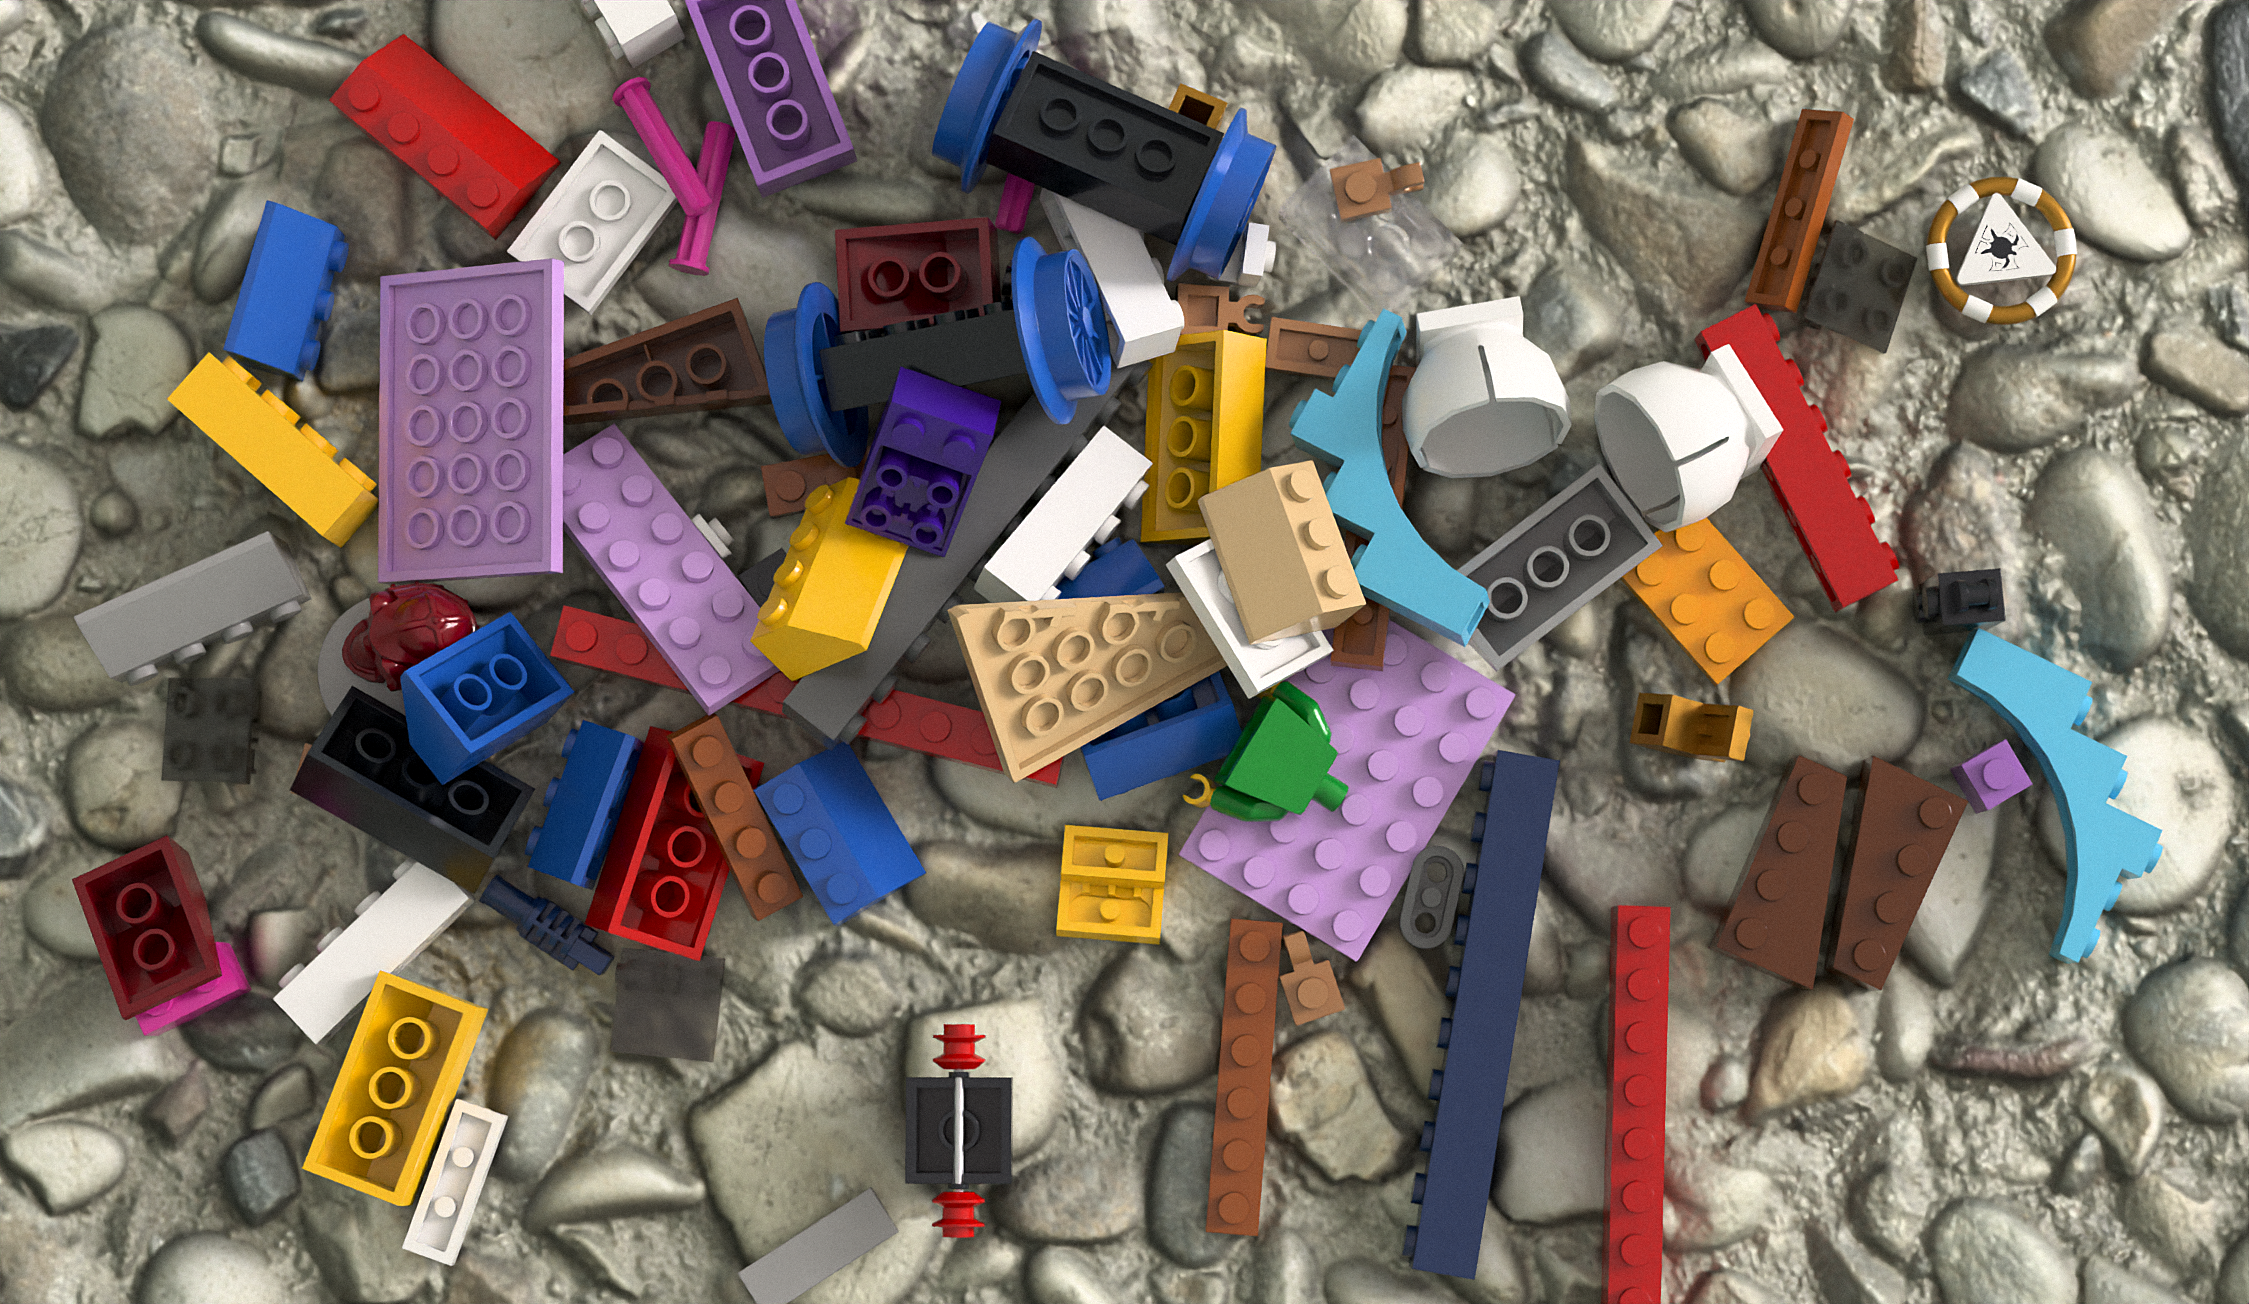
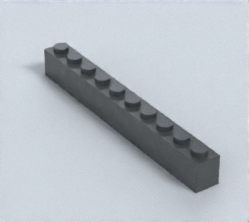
M1111 355V378L1107 392L1104 395L1078 400L1073 419L1064 425L1054 423L1047 416L1034 392L988 449L945 557L909 546L867 651L804 676L783 701L782 713L831 751L840 740L848 745L866 723L867 719L861 714L874 699L881 704L889 696L899 682V678L893 674L905 659L913 664L922 655L932 640L926 633L938 619L944 624L950 620L948 609L961 605L964 601L958 595L970 579L975 583L977 582L984 566L992 558L990 554L1001 540L1006 542L1025 519L1022 514L1033 501L1039 503L1058 480L1054 475L1065 461L1071 465L1089 444L1090 441L1085 436L1096 423L1102 427L1106 426L1122 404L1117 397L1126 385L1129 384L1135 389L1148 374L1153 364L1145 360L1117 368Z

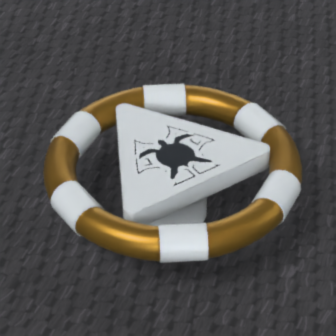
M1989 177L1966 184L1946 198V201L1938 209L1932 220L1927 237L1926 252L1931 277L1937 289L1948 303L1960 311L1961 314L1982 323L2010 325L2037 318L2057 303L2072 279L2076 264L2077 248L2074 229L2067 214L2049 193L2041 187L2020 178ZM2001 195L2010 196L2033 206L2045 216L2054 231L2057 256L2056 266ZM1991 196L1957 277L1954 280L1949 270L1946 246L1949 229L1957 215L1964 212L1979 199ZM2052 276L2046 286L2023 303L2011 306H1994L1972 295H1968L1960 287Z

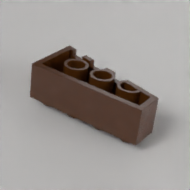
M738 298L564 359L563 422L566 425L772 404L766 371Z
M1800 755L1789 760L1708 949L1803 991L1813 990L1847 776Z
M1875 756L1864 759L1862 762L1857 802L1854 804L1851 820L1852 829L1847 855L1844 857L1839 898L1835 906L1824 970L1870 992L1882 990L1968 803V800Z

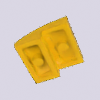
M1065 825L1056 936L1160 945L1169 833Z

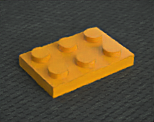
M1706 517L1691 525L1667 533L1659 529L1654 535L1663 546L1622 576L1620 580L1711 683L1716 686L1794 618V615Z

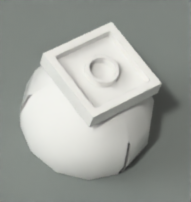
M1519 296L1416 314V365L1418 368L1402 398V423L1409 448L1420 468L1448 478L1490 477L1528 466L1558 448V444H1562L1572 425L1570 400L1549 355L1523 337V310Z
M1729 344L1711 352L1701 370L1663 361L1631 370L1617 377L1596 393L1594 420L1602 454L1621 492L1642 518L1645 517L1646 522L1665 533L1705 519L1731 500L1739 480L1757 472L1783 432L1780 423Z

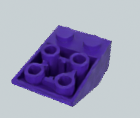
M900 366L845 524L945 557L992 441L1001 401Z

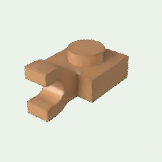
M1381 158L1332 168L1329 171L1341 223L1391 212L1392 206L1389 196L1423 190V184L1425 183L1420 162L1404 165L1384 173Z
M1298 930L1283 935L1282 939L1293 971L1279 975V979L1294 1024L1298 1026L1345 1010L1330 961L1326 959L1313 963L1304 931Z

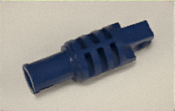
M496 874L480 897L479 902L488 905L518 925L516 931L519 932L520 937L572 971L580 963L597 975H603L615 958L613 954L594 942L599 932L584 924V922L548 898L538 896L536 899H533L504 880L499 874Z

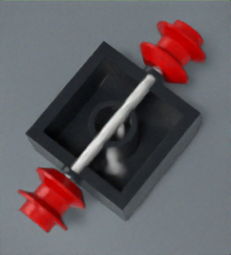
M944 1024V1035H933V1038L943 1042V1054L933 1058V1062L942 1069H954V1072H949V1077H906L905 1184H948V1189H953V1191H943L932 1199V1203L942 1207V1219L932 1223V1226L942 1227V1237L967 1238L974 1237V1227L985 1226L984 1223L974 1219V1207L984 1203L985 1199L973 1191H964V1189H969V1184L1013 1183V1077H970V1072H964V1069H976L986 1062L985 1058L975 1054V1043L986 1038V1035H975V1024Z

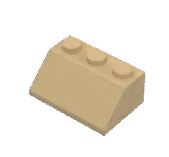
M1313 460L1268 468L1204 495L1197 500L1250 645L1336 628L1366 605Z

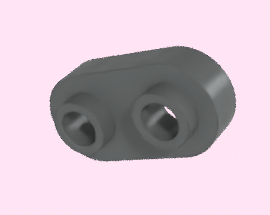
M1432 846L1421 851L1414 859L1409 874L1399 917V929L1406 942L1419 949H1431L1439 946L1448 938L1452 929L1464 876V867L1459 856L1447 847ZM1439 863L1444 866L1446 876L1442 882H1432L1428 878L1427 868L1430 864ZM1421 913H1427L1434 919V928L1429 933H1422L1415 926V920Z

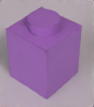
M2006 739L1990 745L1950 769L1976 814L1990 810L2033 785Z

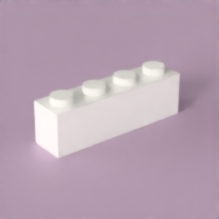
M1042 188L1039 200L1063 251L1071 249L1079 251L1093 274L1105 313L1110 352L1117 368L1173 353L1181 330L1184 329V316L1179 303L1176 300L1170 299L1164 287V274L1160 262L1155 257L1151 258L1144 244V231Z
M1103 426L984 566L973 589L991 603L1058 599L1061 591L1055 587L1064 576L1068 577L1071 581L1078 576L1091 558L1085 552L1094 540L1103 545L1121 522L1115 517L1124 505L1132 510L1147 492L1150 485L1143 480L1153 463Z
M409 857L392 874L397 881L387 891L381 894L376 890L357 906L354 912L359 917L346 930L343 931L338 926L319 942L316 948L320 954L307 967L299 963L278 982L282 990L273 1000L315 1044L325 1045L366 1006L380 970L398 976L460 917L476 899L465 888Z

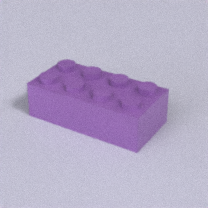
M685 0L762 198L857 162L852 142L796 0Z

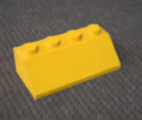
M1227 330L1184 334L1179 336L1173 353L1149 359L1153 366L1148 372L1144 457L1153 464L1143 480L1150 487L1142 497L1140 542L1199 545L1211 539L1197 500L1204 495L1261 472L1266 339Z
M848 477L830 486L826 484L821 485L808 496L805 501L806 510L799 527L796 528L789 539L791 546L785 560L774 574L773 580L775 583L768 600L762 605L757 614L759 621L750 642L791 681L867 651L909 545L845 524L860 479Z
M380 970L302 1169L397 1206L413 1205L489 1009Z

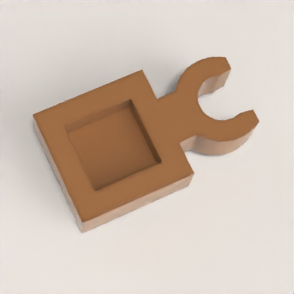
M1180 283L1176 286L1175 300L1179 303L1184 316V329L1181 330L1180 335L1218 330L1228 331V327H1234L1238 333L1250 336H1258L1263 332V324H1251L1246 321L1244 310L1246 308H1262L1265 298L1259 295H1247L1238 302H1229V287Z

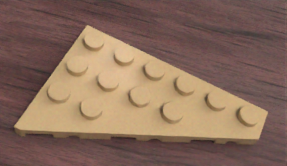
M1183 592L956 605L948 609L1004 774L1013 783L1228 666Z

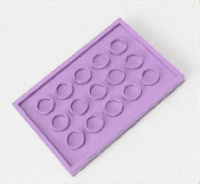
M550 258L380 276L378 583L391 585L414 583L415 581L422 583L563 573L564 261Z
M1390 619L1383 671L1331 666L1330 653L1320 661L1282 681L1290 682L1314 699L1332 732L1329 744L1338 752L1335 761L1327 773L1348 785V792L1340 806L1334 812H1331L1311 800L1301 815L1288 812L1280 821L1243 822L1214 811L1210 805L1205 809L1178 856L1355 962L1359 960L1410 874L1414 859L1425 849L1515 697L1514 693ZM1334 628L1321 630L1332 647Z

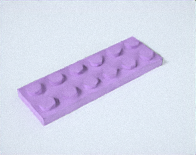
M613 424L563 455L564 531L708 716L780 671L750 642L759 621L757 614L760 607L618 427Z

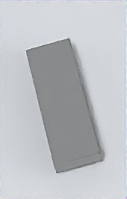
M871 1187L738 1272V1275L756 1304H787L895 1235L899 1230Z

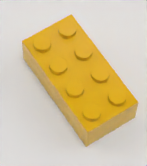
M208 352L171 393L167 400L319 534L342 548L379 506V499L371 493L377 484L347 458L344 457L338 464L333 457L339 450L307 423L301 429H298L295 423L301 417L268 389L262 395L257 393L256 391L262 383L231 356L228 355L221 362Z

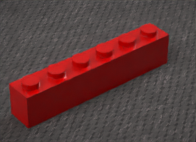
M1754 304L1700 331L1694 341L1705 362L1711 352L1729 344L1783 428V432L1761 464L1760 469L1836 613L1898 581L1899 579L1894 571L1899 569V564L1889 544L1886 541L1879 543L1871 527L1875 523V517L1868 502L1862 495L1856 498L1847 479L1852 477L1846 459L1839 450L1832 452L1823 434L1828 431V427L1821 411L1815 404L1809 406L1800 390V387L1804 386V380L1799 368L1791 358L1785 360L1776 342L1781 338L1774 320L1768 313L1761 315L1757 305Z

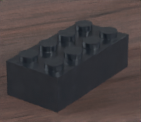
M351 686L308 751L290 791L475 894L517 824L535 788L485 760L442 785L410 745L406 716L356 687Z

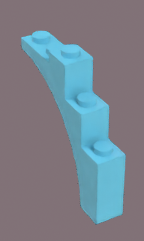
M1383 308L1376 322L1369 320L1364 326L1357 342V348L1360 351L1352 365L1345 364L1337 374L1332 387V392L1336 393L1334 397L1315 389L1308 402L1301 400L1289 422V427L1292 428L1290 434L1298 449L1340 469L1338 474L1332 471L1322 486L1336 524L1370 541L1368 546L1361 544L1351 559V564L1363 596L1466 647L1490 603L1487 591L1449 566L1422 540L1400 508L1388 478L1382 447L1383 403L1391 367L1407 332L1402 317Z
M1977 628L1968 633L1947 679L1983 700L2015 730L2036 758L2051 788L2065 835L2067 881L2062 917L2049 955L2066 964L2079 963L2081 956L2088 958L2098 942L2100 930L2096 929L2095 926L2103 909L2110 911L2119 897L2122 883L2116 881L2118 876L2121 875L2130 880L2141 878L2143 872L2148 874L2152 872L2163 850V846L2157 843L2163 830L2106 803L2108 797L2114 800L2123 788L2128 772L2123 770L2122 767L2127 756L2071 729L2073 724L2081 725L2091 707L2093 698L2087 696L2092 682L1987 631Z

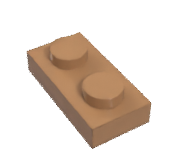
M1271 317L1265 371L1335 381L1340 369L1345 364L1351 366L1360 351L1357 348V342L1362 330Z

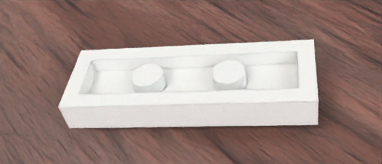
M456 1099L402 1246L403 1249L450 1266L455 1264L508 1119L507 1115L462 1099Z

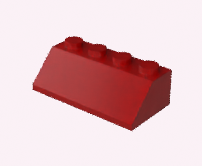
M402 34L364 59L329 99L343 117L495 241L561 164L560 160L405 34Z
M650 726L584 924L700 961L729 873V867L666 738L673 731ZM736 753L752 789H756L765 763Z

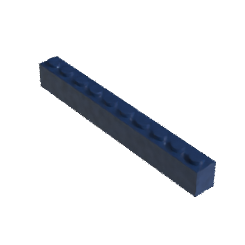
M1497 750L1493 755V761L1484 760L1482 764L1479 791L1487 792L1484 813L1475 811L1470 842L1479 843L1476 863H1466L1462 883V893L1469 894L1470 900L1467 915L1458 914L1453 945L1462 946L1459 966L1450 965L1448 969L1445 996L1453 997L1450 1018L1441 1017L1436 1041V1048L1445 1049L1442 1069H1432L1427 1099L1436 1101L1433 1122L1426 1120L1423 1122L1419 1151L1427 1153L1424 1174L1415 1172L1410 1203L1419 1205L1416 1226L1406 1225L1402 1245V1256L1410 1257L1409 1267L1412 1269L1475 1280L1560 760Z

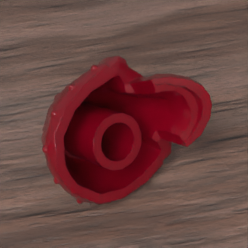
M415 581L414 584L396 586L391 584L384 591L371 594L369 599L371 604L369 617L362 619L346 637L342 648V657L345 665L356 676L373 683H384L386 681L387 688L391 692L402 690L400 676L404 671L477 631L480 627L477 625L476 618L468 605V600L444 588L443 585L425 584Z

